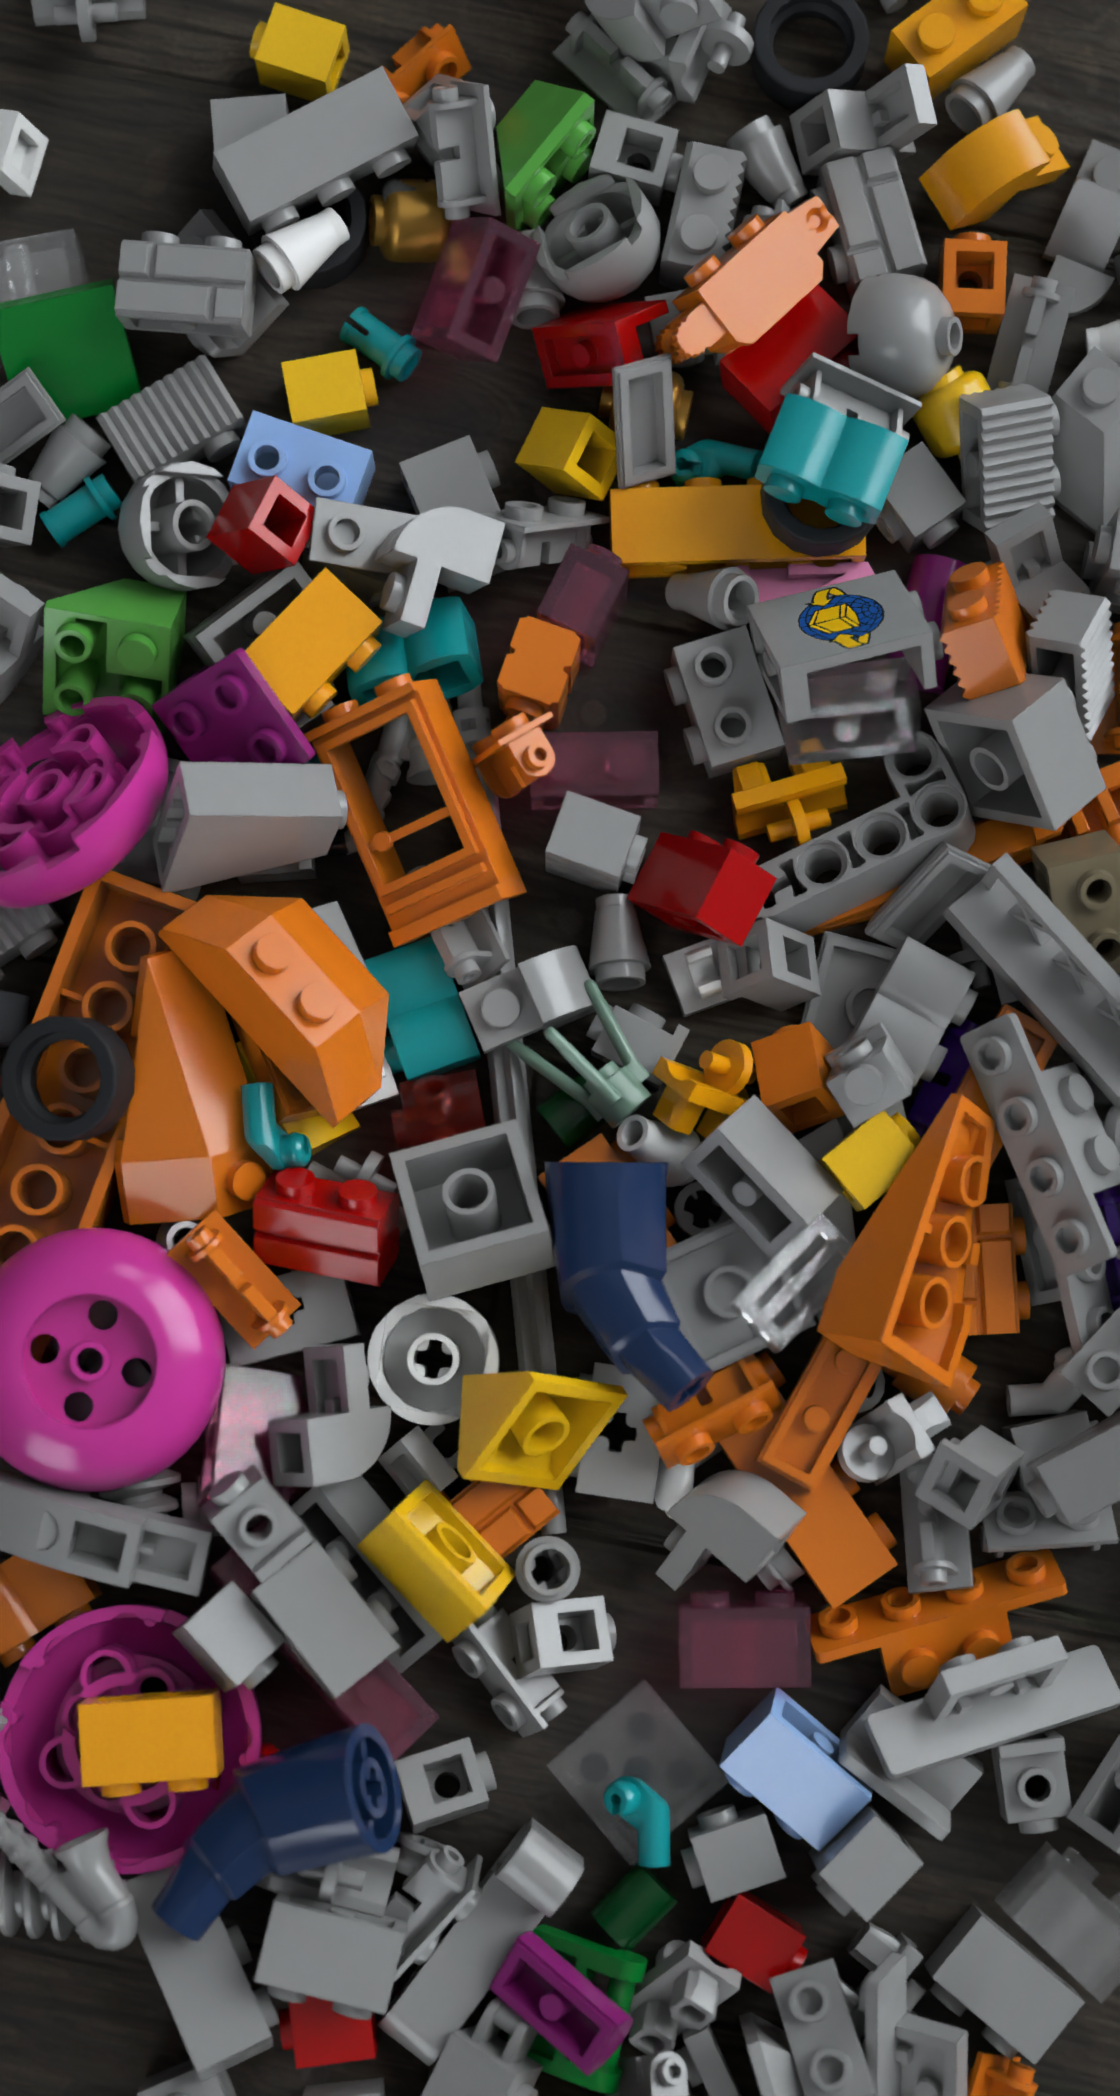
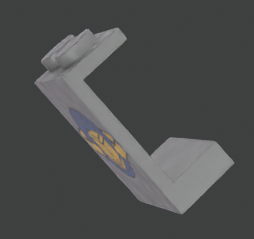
M895 570L747 605L752 646L762 676L787 724L812 718L807 673L902 650L924 689L937 687L935 661L943 659L944 656L943 643L939 641V628L935 621L926 622L918 593L915 590L908 592Z

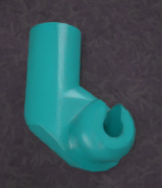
M704 439L675 452L676 474L670 476L680 487H684L685 481L699 477L719 479L728 475L748 480L755 477L763 452L717 440Z
M260 1082L242 1085L244 1136L247 1144L273 1170L281 1171L286 1168L304 1167L311 1159V1144L308 1137L298 1132L288 1135L276 1122L274 1084Z
M632 1776L617 1778L605 1789L603 1802L606 1810L612 1816L618 1814L638 1830V1866L655 1868L671 1865L670 1809L667 1801L639 1778Z

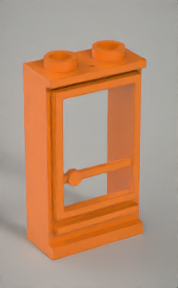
M409 673L396 676L374 687L377 698L361 706L354 699L326 710L321 714L325 724L304 733L308 742H312L320 763L332 765L337 790H343L346 795L348 808L346 824L392 930L388 934L394 948L431 936L430 932L468 919L478 914L477 911L527 892L437 678L412 681ZM407 714L446 806L389 833L350 742ZM451 816L464 848L406 875L394 848V842Z

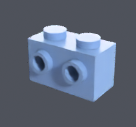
M253 410L227 481L231 489L234 485L276 475L312 506L315 504L316 497L363 505L376 467L372 450Z
M778 1686L726 1738L719 1767L724 1770L729 1783L746 1797L754 1796L771 1810L777 1823L787 1834L798 1840L804 1838L819 1852L872 1798L873 1789L839 1763L840 1739Z

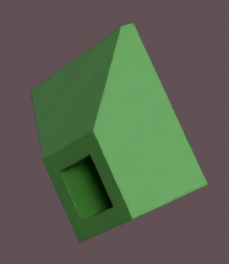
M534 80L496 126L497 154L502 176L505 224L507 235L510 238L520 231L527 230L529 227L533 230H536L538 225L541 227L551 215L549 208L556 201L554 196L567 180L575 184L589 169L594 152L592 151L593 137L596 133V128L594 127L595 100L585 92Z
M124 578L48 600L44 606L43 715H49L59 710L69 716H79L84 714L81 708L71 709L72 704L84 701L83 705L90 703L92 698L125 697L142 705L158 726L160 733L167 734V727L151 705L177 685L184 646L183 636L185 635L187 591L170 590L153 586L149 582Z

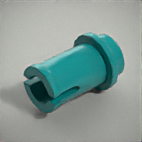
M363 306L358 307L349 317L368 331L369 334L365 336L345 322L340 331V340L345 344L351 345L381 367L380 374L385 379L390 380L394 377L400 382L406 380L415 370L422 356V351L415 346V338L409 334L402 337L369 313L368 309Z
M100 474L93 480L87 475L83 478L84 486L46 512L43 511L39 514L41 520L61 548L108 516L111 521L117 517L114 511L121 507L122 501L103 474Z

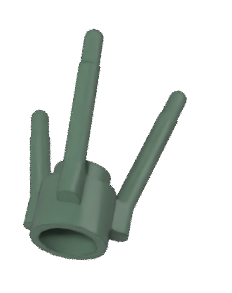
M588 979L584 983L585 989L624 1065L623 1068L620 1069L611 1060L597 1071L555 1028L548 1027L544 1032L545 1037L587 1081L584 1084L586 1089H584L519 1040L504 1046L582 1104L597 1122L604 1118L614 1129L651 1097L652 1094L642 1084L651 1074L635 1057L598 985L594 980Z

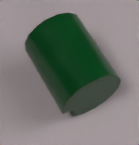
M579 1073L572 1080L586 1089L584 1084L587 1081ZM561 1089L557 1090L536 1107L539 1115L567 1150L573 1148L606 1122L604 1118L597 1122L582 1104Z
M637 1862L590 1912L615 1942L622 1948L625 1947L628 1951H631L678 1901L666 1885L648 1867L638 1866Z

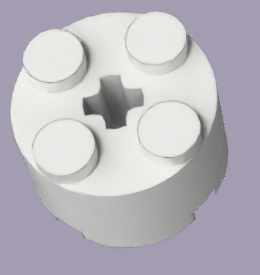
M422 1294L399 1303L382 1318L369 1342L367 1365L369 1377L377 1394L387 1406H391L393 1412L417 1424L443 1425L460 1419L463 1375L498 1373L500 1351L491 1325L476 1308L453 1296L429 1302L428 1294ZM432 1340L441 1341L443 1353L452 1355L453 1358L452 1366L440 1368L437 1378L428 1377L427 1366L417 1363L418 1352L429 1350Z

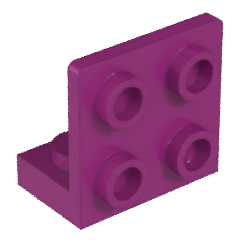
M242 648L236 649L212 666L208 667L206 665L151 705L191 762L305 764L315 755V750Z

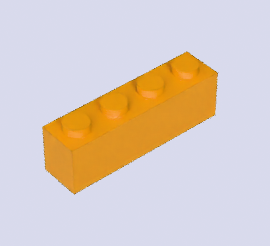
M699 477L685 481L684 487H659V482L653 480L625 489H610L611 579L672 577L679 572L696 573L736 566H749L750 569L787 568L788 564L813 563L819 567H832L838 562H864L866 558V536L858 545L838 555L813 557L791 550L773 535L762 515L760 496L762 482L754 477L747 480V485H722V481L718 478ZM802 498L799 503L786 502L791 513L805 525L815 528H830L840 524L830 519L825 514L826 508L815 501Z

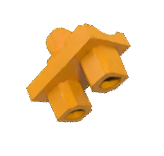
M813 744L796 749L788 756L792 776L771 782L765 764L757 761L735 767L732 770L734 793L731 794L733 822L739 840L767 832L770 843L792 837L795 847H798L812 840L811 831L831 826L829 814L847 809L845 794L847 777L842 763L831 764L819 744Z
M732 1039L722 1040L711 1051L706 1050L701 1054L699 1065L704 1069V1072L661 1056L652 1074L667 1086L653 1111V1115L672 1130L690 1135L706 1107L708 1110L696 1131L707 1138L749 1099L748 1092L744 1089L745 1085L753 1084L757 1074L756 1069L753 1067V1057L750 1049L745 1044Z

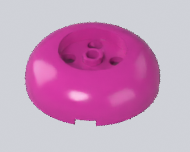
M118 696L92 698L90 703L83 705L84 701L72 704L71 709L81 708L84 714L69 716L57 710L43 717L48 728L32 737L21 747L18 746L13 738L0 746V866L5 870L3 872L0 871V907L29 908L45 905L86 888L117 866L147 833L160 810L166 793L169 762L166 745L159 728L142 705L129 698ZM46 759L35 766L28 774L26 773V768L31 764Z
M95 1227L78 1228L43 1237L13 1254L0 1266V1457L9 1465L40 1483L59 1489L78 1492L111 1491L138 1484L161 1473L180 1459L198 1440L208 1425L221 1394L226 1363L225 1339L218 1312L211 1303L207 1293L183 1266L166 1255L169 1251L168 1249L148 1238L127 1231ZM107 1300L117 1308L118 1319L109 1329L96 1328L90 1322L89 1310L97 1301ZM49 1334L58 1341L60 1346L59 1354L53 1362L40 1363L32 1356L31 1344L38 1335ZM86 1348L97 1349L102 1354L103 1365L96 1373L91 1371L84 1372L79 1366L78 1358L82 1357L80 1353ZM142 1358L150 1365L151 1378L145 1385L133 1387L124 1380L122 1370L129 1359ZM83 1392L91 1398L93 1411L87 1419L75 1421L70 1419L65 1413L64 1402L71 1393Z
M119 1604L101 1607L78 1615L53 1629L26 1654L19 1664L20 1666L13 1676L4 1700L1 1701L0 1708L3 1709L1 1715L8 1719L6 1725L0 1731V1778L8 1800L19 1819L47 1848L55 1850L81 1835L107 1827L109 1831L107 1843L110 1858L116 1863L114 1867L118 1874H141L176 1865L185 1852L183 1846L185 1840L232 1783L233 1770L260 1759L262 1744L261 1718L254 1689L252 1688L249 1691L241 1682L237 1687L224 1693L172 1634L189 1618L188 1616L153 1605ZM149 1677H157L163 1680L168 1691L220 1688L224 1770L220 1773L222 1775L218 1790H214L211 1785L213 1778H208L209 1787L203 1790L169 1792L168 1781L141 1783V1793L121 1797H102L101 1786L82 1787L77 1705L87 1697L140 1694L142 1683Z

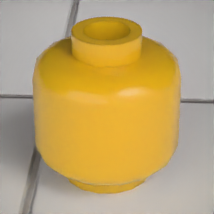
M956 365L948 370L931 391L917 399L922 402V407L912 418L935 457L945 459L958 455L961 461L959 396L991 390L985 377L980 372H963L961 366Z

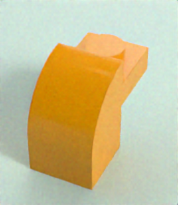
M1016 109L994 118L965 136L943 154L918 179L949 229L955 230L987 221L1018 191L1052 183L1070 166L1059 150L1056 136L1042 123L1040 118L1034 116L1025 119L1020 110Z

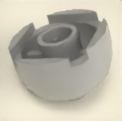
M606 174L578 183L560 196L549 208L555 218L549 223L545 233L538 225L533 235V255L552 283L563 293L587 303L610 302L635 291L653 270L660 254V222L653 207L634 179L625 176L626 182L616 183L610 174Z
M901 273L876 274L877 276H867L861 280L853 295L848 315L847 334H858L859 355H848L849 368L916 399L935 387L948 372L954 356L959 354L963 343L961 321L958 317L954 316L951 304L937 285L922 277Z
M194 461L159 467L133 484L122 502L117 528L121 550L131 567L153 586L180 592L217 586L227 579L223 577L228 574L231 567L238 565L235 560L206 538L229 494L225 485L217 479L223 477V475L213 467Z

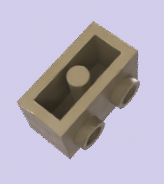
M1104 829L1030 847L1038 888L1117 974L1120 973V846Z

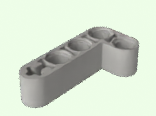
M922 731L904 732L893 738L886 747L883 760L896 797L895 800L759 865V867L777 878L764 905L771 901H775L776 904L767 909L763 905L755 922L766 917L803 933L902 885L942 841L964 852L970 849L975 839L976 830L965 793L939 744L931 735ZM913 766H929L922 774L916 776L904 775ZM945 814L956 816L954 821L946 826L933 827L930 825L938 816ZM887 842L898 844L896 849L889 854H872L875 848ZM829 870L840 871L837 878L831 882L824 884L815 883L817 877L823 872ZM800 886L803 893L796 896L793 889Z
M530 1817L478 1884L482 1888V1894L472 1912L461 1922L454 1918L442 1932L441 1940L433 1954L424 1964L415 1968L389 2003L386 2014L381 2015L376 2025L426 2065L431 2066L441 2055L451 2033L462 2027L489 1991V1985L517 1937L528 1931H533L545 1915L550 1918L568 1897L583 1874L584 1857L534 1818Z

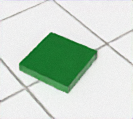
M113 278L0 303V355L7 380L10 381L24 369L30 367L66 420L72 413L81 419L107 412L112 406H117L122 400L129 399L133 394L142 391L127 331L115 315L116 289Z

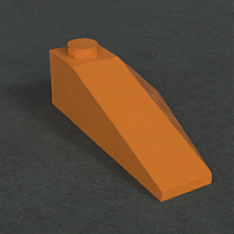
M171 949L141 956L131 1035L137 1041L134 1057V1094L127 1109L124 1139L116 1140L114 1155L123 1222L129 1225L197 1221L204 1219L213 1209L224 1218L253 1208L256 1194L270 1176V1168L247 1144L244 1136L241 1086L248 1083L224 1007Z
M950 1094L838 1267L829 1295L824 1301L822 1316L817 1328V1332L852 1355L930 1384L951 1389L971 1325L973 1305L964 1304L962 1301L967 1265H978L980 1244L972 1243L971 1228L974 1207L980 1206L986 1200L996 1122L963 1094Z

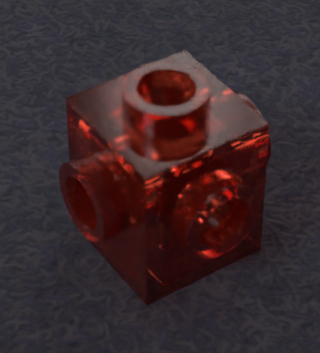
M475 1069L446 1075H431L422 1079L399 1083L403 1109L391 1111L398 1149L404 1147L411 1148L486 1127Z

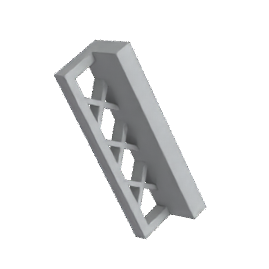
M1006 852L990 866L982 880L953 903L943 916L1118 1109L1120 1107V976Z

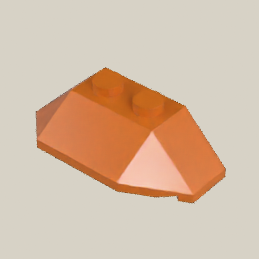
M206 895L159 931V937L332 1128L336 1127L381 1088L389 993L303 898Z

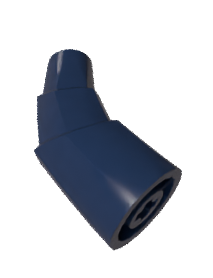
M544 1162L551 1236L561 1304L567 1312L577 1314L598 1345L622 1375L632 1374L667 1411L676 1410L692 1399L708 1383L713 1375V1371L679 1330L681 1322L663 1282V1277L667 1272L666 1185L668 1163Z
M360 1723L289 1747L234 1769L230 1786L213 1804L183 1844L184 1854L151 1905L155 1914L178 1933L189 1939L200 1941L231 1899L237 1900L271 1872L283 1876L330 1864L384 1854L390 1851L395 1845L400 1831L402 1814L401 1791L394 1759L386 1741L378 1730L369 1723Z

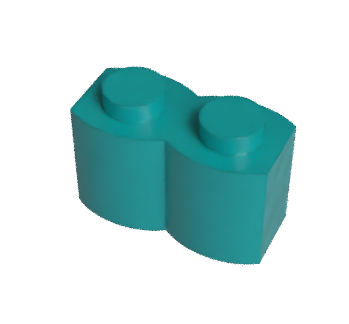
M787 393L754 478L765 483L764 490L781 501L799 503L803 498L817 502L826 508L825 514L830 519L842 525L860 527L862 522L875 525L909 441L876 424L847 417L825 404L803 396Z
M456 596L433 598L425 629L406 638L380 630L375 639L382 646L369 662L357 673L349 667L346 668L349 695L352 700H357L359 706L377 698L374 687L406 673L410 674L412 681L437 678L445 699L467 693L484 681L475 623L461 598Z
M431 936L364 960L367 970L389 993L387 1026L390 1036L385 1037L384 1055L392 1075L404 1071L407 1081L412 1085L482 1059L453 978L446 975L444 971L445 963Z

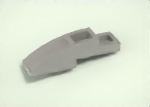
M0 1469L1 1551L56 1570L124 1588H129L132 1582H137L194 1596L200 1594L215 1532L213 1525L90 1497L91 1492L59 1489L40 1483L24 1474Z

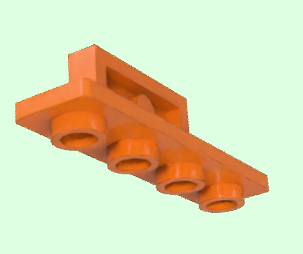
M1050 1549L1020 1552L1008 1559L973 1568L974 1588L909 1594L908 1587H896L881 1595L849 1604H841L835 1609L829 1606L823 1611L806 1615L803 1618V1623L816 1661L820 1664L879 1648L888 1688L899 1697L930 1688L939 1674L938 1669L953 1658L965 1654H974L976 1660L997 1654L996 1652L1001 1646L1012 1641L1007 1611L1066 1595L1068 1593L1066 1580Z

